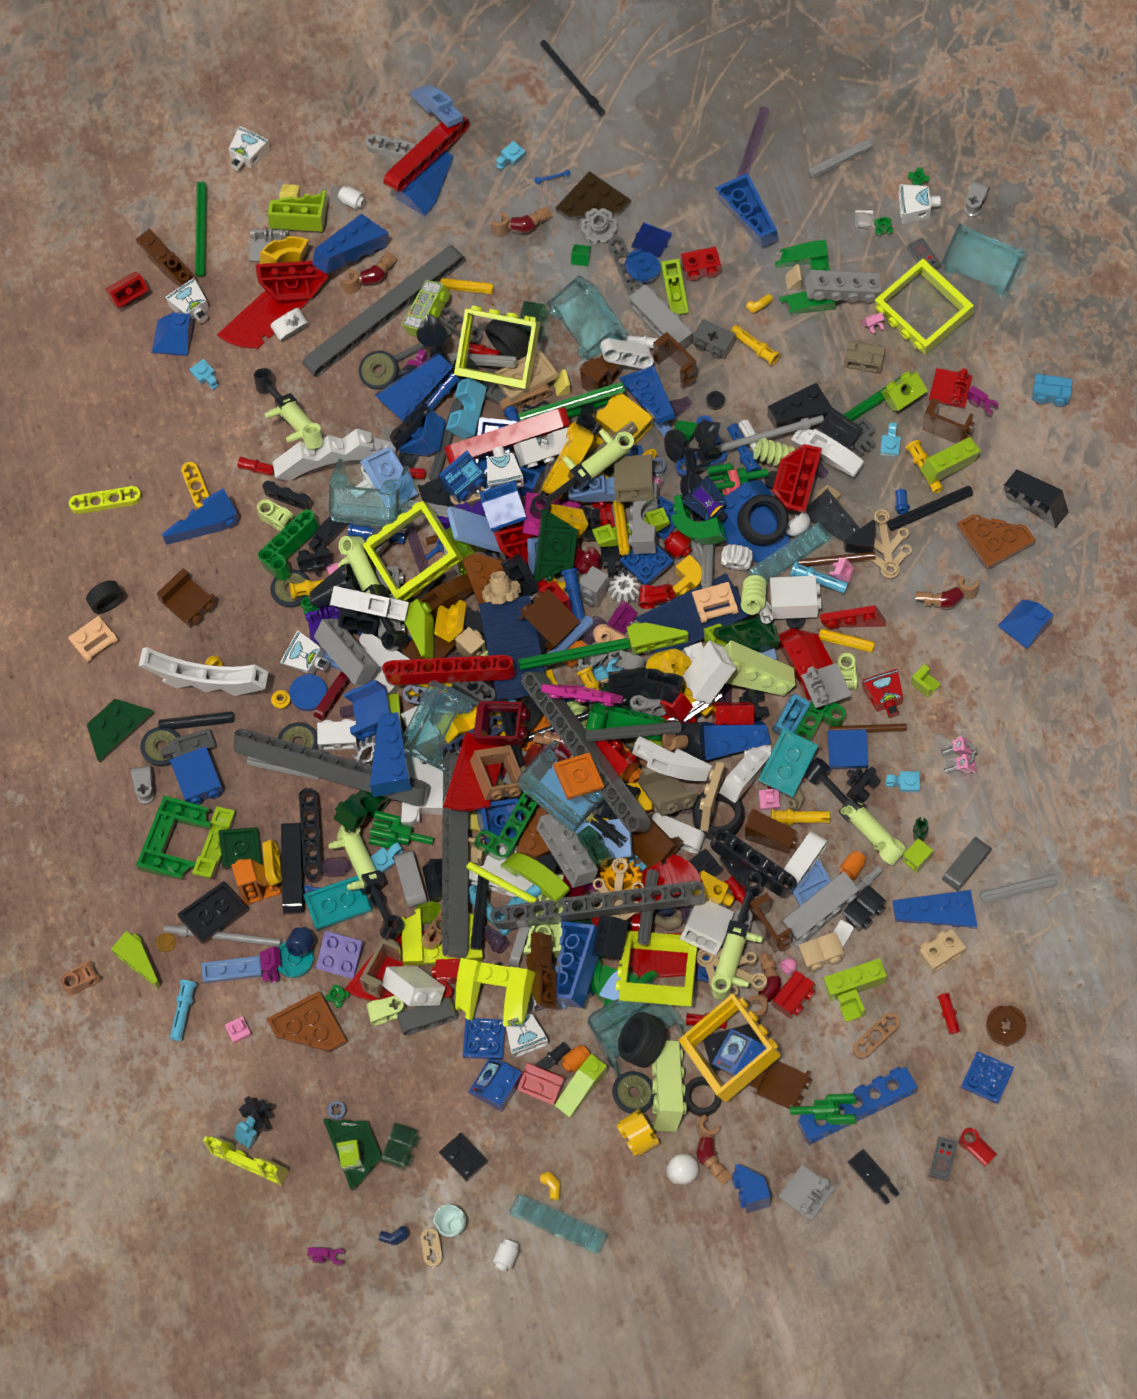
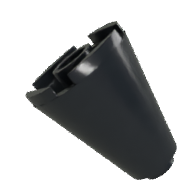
M349 564L341 565L310 591L308 598L312 606L317 608L330 606L334 586L362 592Z

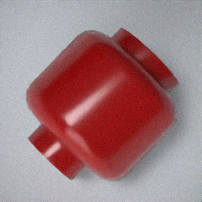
M672 531L663 542L665 544L664 549L676 559L682 555L686 557L692 549L689 546L691 540L680 531Z

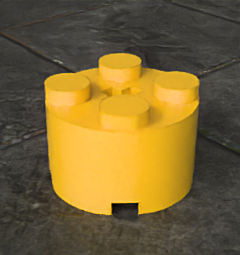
M669 649L657 652L647 661L646 669H657L664 673H674L683 677L691 665V659L678 649Z
M640 1109L624 1117L616 1125L624 1140L629 1138V1141L626 1143L634 1156H641L660 1144Z

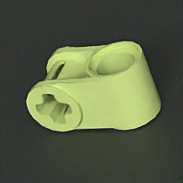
M267 499L261 500L257 505L260 520L273 526L278 531H281L288 521L294 517L288 509ZM264 509H270L267 513L262 512Z
M843 653L838 659V666L848 689L857 691L855 657L850 653ZM847 661L851 663V666L845 667L842 663Z
M396 996L375 1000L366 1005L371 1025H380L397 1019V1013L406 1011L404 1002ZM396 1004H398L397 1010L394 1009Z

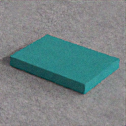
M783 728L758 781L793 798L818 745Z
M358 876L303 894L316 931L372 912L367 896L362 895L360 889H347L348 884L359 881Z

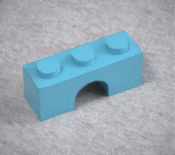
M466 378L458 382L455 398L462 402L464 410L461 409L450 413L446 430L461 439L474 436L485 399L486 386L473 378Z

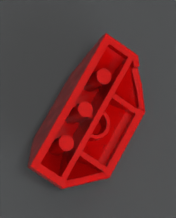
M313 261L255 264L258 283L275 301L311 299L326 281L328 274L313 265Z
M803 444L798 449L781 458L772 493L784 504L786 509L805 513L816 478L822 448Z
M523 526L494 533L500 551L509 558L519 553L528 565V538L538 537L537 535L523 533Z
M791 628L778 634L780 639L779 647L789 666L794 668V675L807 700H811L801 675L807 673L809 667L813 666L815 669H820L832 665L833 662L817 633Z

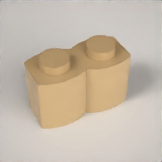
M836 932L799 945V952L807 971L812 970V972L821 970L823 965L829 963L835 965L844 958V951Z

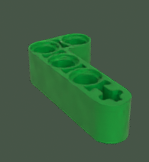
M303 510L258 552V558L262 566L276 579L286 580L291 576V569L286 559L302 546L319 527V522L313 511Z
M811 701L794 734L812 742L822 723L829 726H842L846 715L844 707L833 702L822 706L824 709L817 710ZM839 714L841 718L836 719L832 715ZM812 721L815 725L808 726L806 723Z
M593 703L589 711L586 729L595 730L666 723V719L615 706H607L602 703ZM663 734L642 737L653 740H661Z
M526 790L519 798L499 836L490 831L482 830L474 839L475 847L495 860H504L513 849L539 801L537 792ZM529 796L532 799L527 808H525L523 806L525 805L527 798ZM515 813H522L524 820L518 821ZM506 830H513L515 833V837H508L506 835ZM479 837H486L489 843L487 845L481 844ZM496 847H504L506 853L504 855L499 854Z

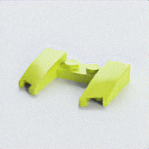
M420 909L414 910L415 914L407 919L401 917L404 923L402 929L403 966L436 965V959H459L443 956L442 943H439L433 950H429L422 945ZM468 913V949L464 959L482 962V947L481 950H472L470 947L474 915Z
M461 958L456 984L455 1009L458 1011L462 1009L466 1013L465 1018L472 1021L481 983L505 987L503 1026L510 1027V1020L518 1018L520 1022H524L535 972L523 968L506 967Z
M205 1136L203 1140L210 1154L281 1186L289 1173L287 1168L266 1158H253L251 1160L240 1150L234 1152L236 1147L231 1142L216 1136Z

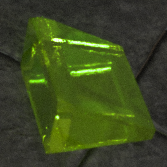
M431 901L417 906V909L421 911V925L431 924L441 911L439 903Z

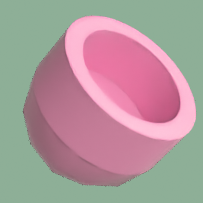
M786 958L780 963V967L784 973L791 975L796 970L797 962L793 958Z

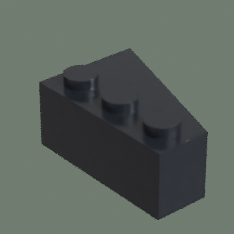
M816 382L769 405L767 417L776 429L800 422V419L807 417L810 419L823 415L825 419L832 406Z
M1018 469L1015 470L1004 484L1006 496L1010 500L1015 501L1054 528H1057L1069 513L1063 490Z

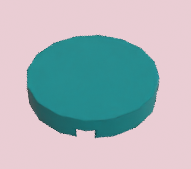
M286 941L281 943L278 947L281 967L277 968L278 971L288 978H300L306 975L314 962L312 950L310 949L309 953L305 956L295 957L288 952L285 944Z

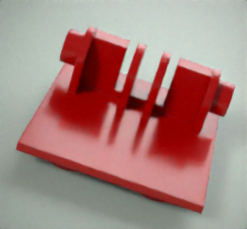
M936 368L928 401L935 398L939 400V403L965 408L973 375H969L968 370L965 368H961L958 372Z

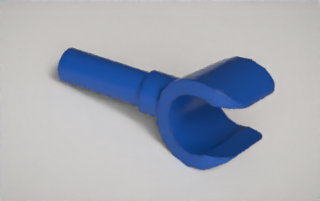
M440 539L437 540L436 547L425 556L426 560L438 552H444L443 545H440L442 544Z

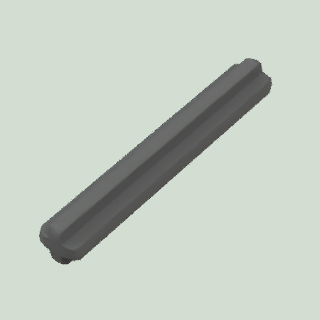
M656 870L647 871L645 887L657 886L659 873ZM653 910L641 912L637 939L640 945L649 944Z

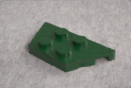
M541 508L533 573L535 581H539L548 575L557 574L560 570L573 567L578 532L575 527L544 508Z
M761 617L716 627L713 631L714 636L727 643L732 640L757 652L778 647L780 643L779 635L776 633V626L772 623L773 620L765 624L761 621Z
M118 699L111 701L87 723L98 762L101 763L149 720L154 715V712L151 709Z
M323 1119L339 1162L340 1157L337 1143L357 1140L362 1166L343 1169L352 1192L382 1160L381 1154L367 1121Z

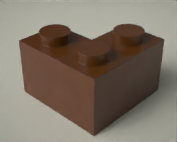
M603 354L600 358L594 359L591 357L580 368L581 387L590 392L612 385L622 374L621 365L605 361Z

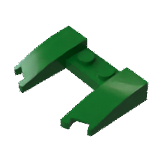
M826 239L781 249V259L775 262V268L810 264V270L830 271ZM806 291L780 297L781 304L787 302L791 307L788 311L789 315L835 310V301L830 299H809Z
M163 795L136 863L137 868L140 871L155 875L183 879L182 874L190 867L193 869L195 862L164 854L163 852L175 822L210 829L211 823L206 820V813L209 812V808Z

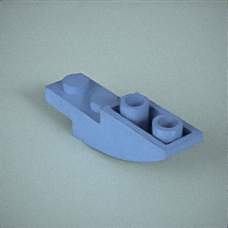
M423 85L410 91V95L428 113L433 112L447 127L463 121V115L453 106V100L438 88Z
M596 476L580 491L574 485L568 490L569 499L585 502L616 501L614 477Z

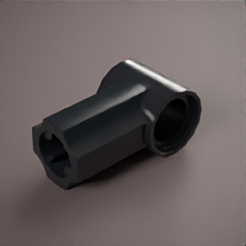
M591 404L583 405L576 424L591 430L595 424L597 414L595 406Z

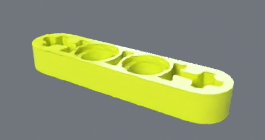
M129 486L75 495L70 498L69 506L73 513L83 514L136 505L141 501L142 495L137 487ZM131 493H135L134 498L130 497ZM113 495H118L119 500L117 502H111L110 497ZM94 498L101 499L98 505H92L91 501ZM76 502H80L79 507L75 506Z

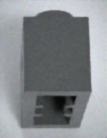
M705 319L701 321L693 334V345L697 349L705 350L714 357L726 359L736 340L735 333Z

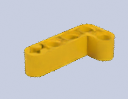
M574 422L570 425L566 433L568 440L545 479L542 491L551 494L570 480L568 478L570 469L566 466L563 458L568 456L575 465L581 463L594 438L590 430Z

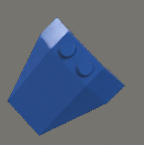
M761 480L745 482L723 497L726 504L722 509L728 516L722 523L727 538L724 542L727 545L736 544L748 547L753 551V561L763 566L792 546L789 535L786 533L776 542L766 546L754 545L741 535L737 526V516L742 505L756 495L766 494L773 496ZM758 505L749 511L748 520L754 531L762 535H769L776 530L777 518L770 508Z

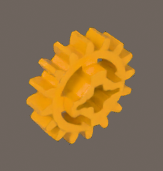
M609 861L610 866H603L605 872H600V877L604 880L607 889L610 892H614V888L610 884L615 885L616 872L612 869L613 862ZM634 861L628 863V870L632 874H629L628 871L624 873L622 890L631 889L635 882L642 883L641 879L643 877L642 873H639L640 867H635ZM619 864L618 870H623L624 864Z

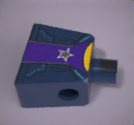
M708 475L682 499L685 505L705 520H709L714 516L722 522L728 516L722 509L726 501Z

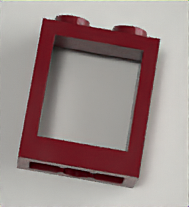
M478 701L473 738L479 744L523 745L524 739L527 736L525 726L526 720L529 719V709L523 702ZM490 712H518L515 736L488 735Z

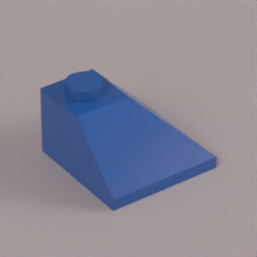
M172 312L158 319L152 353L188 356L194 326L191 314Z
M1022 599L998 624V627L1028 650L1052 624L1054 614L1038 602Z

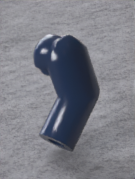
M400 1226L391 1234L381 1231L378 1241L398 1245L407 1239L409 1230L405 1226Z

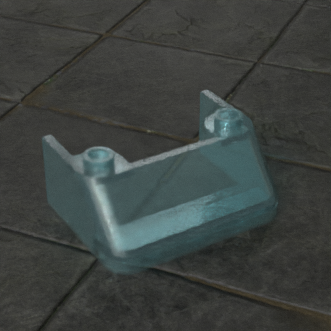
M338 459L329 481V514L331 519L337 522L383 527L393 523L400 514L404 513L414 488L409 467L404 466L399 480L389 479L382 484L381 489L347 486L349 478L343 460Z
M436 681L431 682L403 734L406 754L444 772L445 768L439 765L443 760V752L439 747L456 714L461 715L467 712L470 703L478 706L479 702L454 688Z
M554 740L523 771L517 779V785L565 828L576 831L602 808L606 800L599 791L567 800L553 768V764L558 762L555 752L552 751L558 743L557 740Z
M647 982V983H645V984L657 985L656 983H653V982ZM618 998L593 1012L588 1017L589 1028L603 1056L617 1077L621 1076L615 1059L620 1055L618 1051L619 1036L627 1020L638 1012L649 1013L660 1018L664 1022L666 1029L675 1026L681 1037L686 1033L683 1022L671 1005L619 1001Z

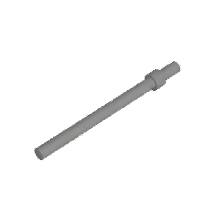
M823 415L810 419L807 417L800 419V422L720 444L717 447L719 452L758 442L762 438L768 439L799 429L806 430L813 425L822 423L824 418Z
M880 866L875 867L868 875L865 874L859 879L860 882L856 885L859 891L855 893L856 895L866 886L872 885L873 880L883 872ZM845 901L840 907L844 908L848 903ZM831 913L827 915L825 923L818 928L816 926L812 927L809 930L811 934L803 940L797 939L793 946L799 949L800 944L807 942L835 915L832 916Z
M164 925V933L179 934L180 937L194 936L185 925H180V927ZM220 931L211 937L212 939L276 947L281 945V939Z

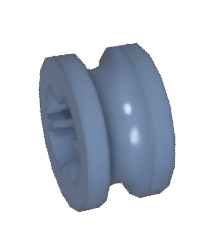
M660 457L653 458V465H661V469L656 468L652 470V475H663L666 471V462Z
M333 1101L329 1104L327 1111L332 1119L340 1120L345 1116L346 1108L342 1102ZM334 1106H336V1108L337 1106H341L340 1115H338L337 1113L336 1115H333L332 1108Z

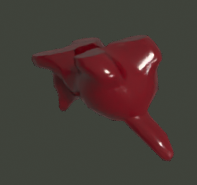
M576 544L573 567L577 568L582 575L587 574L592 566L599 569L601 562L599 552L593 547H589L584 551Z

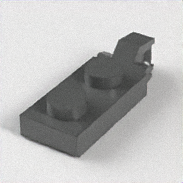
M210 729L173 739V741L168 743L169 746L161 748L160 753L163 759L172 756L176 758L206 746L207 750H211L216 745Z

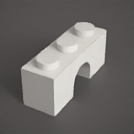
M568 428L548 434L549 445L547 449L541 448L536 438L513 445L520 467L527 465V468L538 465L537 461L543 460L544 463L555 460L554 456L561 453L568 440L566 438Z

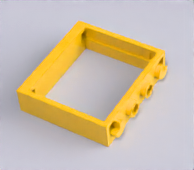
M733 993L678 1039L715 1094L724 1102L729 1101L781 1056L777 1050L778 1044L772 1038H768V1030L762 1024L759 1025L757 1015L752 1010L749 1011L747 1009L749 1004L743 997L739 999ZM740 1010L767 1049L723 1085L697 1048V1045L736 1011Z

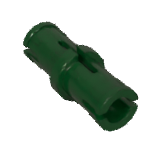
M919 817L915 821L913 826V839L915 841L917 839L924 841L928 833V821L926 818H923L922 821V817Z

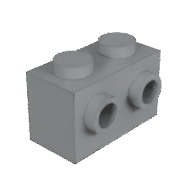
M592 566L588 573L583 574L580 579V592L583 602L588 606L598 608L609 592L608 574Z

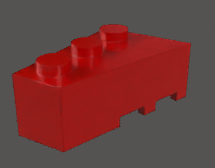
M617 739L594 741L622 781H627L640 765V762L637 760L638 757L632 754L631 751L623 749V744Z

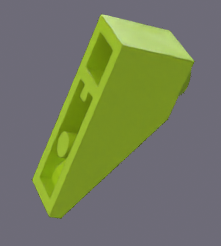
M679 258L660 262L669 309L678 315L689 313Z
M416 599L408 604L404 622L421 656L425 659L433 658L434 619L430 613L432 609L427 602Z
M639 622L627 627L632 655L688 642V632L685 630Z
M126 931L111 948L113 954L159 989V981L141 943L142 939L135 933L131 935Z
M591 1054L578 1069L554 1106L571 1118L608 1073L607 1065Z

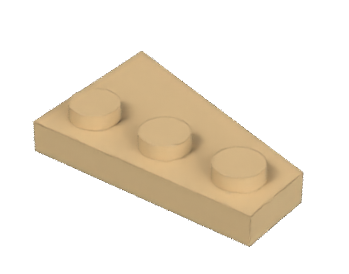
M721 762L716 763L715 769L711 768L709 774L711 782L710 784L706 783L704 791L706 798L701 799L699 809L703 810L700 828L702 831L708 832L710 815H713L715 801L723 777L724 763Z

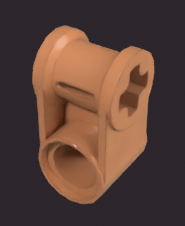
M92 961L82 963L77 968L63 974L61 984L67 994H77L88 987L94 986L101 980V977L96 974L93 968L94 964ZM69 981H76L73 986H66Z

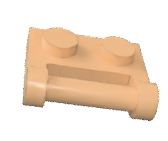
M729 582L692 592L701 623L726 614L738 613ZM729 603V606L719 608L708 612L704 611L705 609Z
M99 616L68 637L69 641L87 663L107 646L118 642L117 637ZM104 636H107L106 639H104L103 641H101L99 644H97L96 646H94V647H93L92 649H90L89 651H86L87 648H89L90 646H92L94 643H96L97 641H99V640H100L101 638H103Z

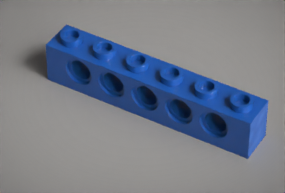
M897 1067L891 1070L889 1075L885 1077L878 1076L871 1081V1084L867 1086L863 1084L853 1090L854 1092L852 1093L856 1096V1101L861 1102V1107L854 1108L851 1104H839V1108L844 1114H855L858 1122L915 1094L918 1087L907 1067L902 1069ZM889 1083H894L897 1085L898 1088L896 1090H890L888 1089L887 1085ZM871 1092H877L880 1095V1097L878 1099H872L869 1096V1094ZM814 1114L800 1115L797 1124L808 1145L852 1125H830L826 1121L824 1125L819 1126L815 1123Z

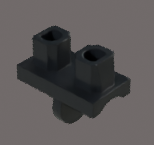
M581 505L579 509H583L589 525L580 539L584 541L596 540L592 529L599 528V523L601 522L599 508H589Z
M325 545L318 546L316 552L311 554L306 549L301 550L298 557H296L301 572L315 571L316 576L320 575L319 569L333 564L330 551L326 549Z
M747 688L742 693V696L739 697V701L751 702L754 705V721L768 717V708L766 706L759 707L758 702H763L764 692Z
M871 766L861 776L862 769L857 768L856 771L849 770L846 773L849 777L846 783L850 786L853 782L855 783L846 793V796L848 798L859 797L862 801H865L870 793L863 786L867 784L873 789L881 781L875 774L876 769Z
M246 1097L244 1099L245 1104L239 1108L241 1115L244 1118L253 1116L256 1121L253 1129L257 1133L272 1130L273 1128L268 1119L273 1117L270 1112L274 1109L273 1103L266 1104L264 1099L259 1101L258 1098Z

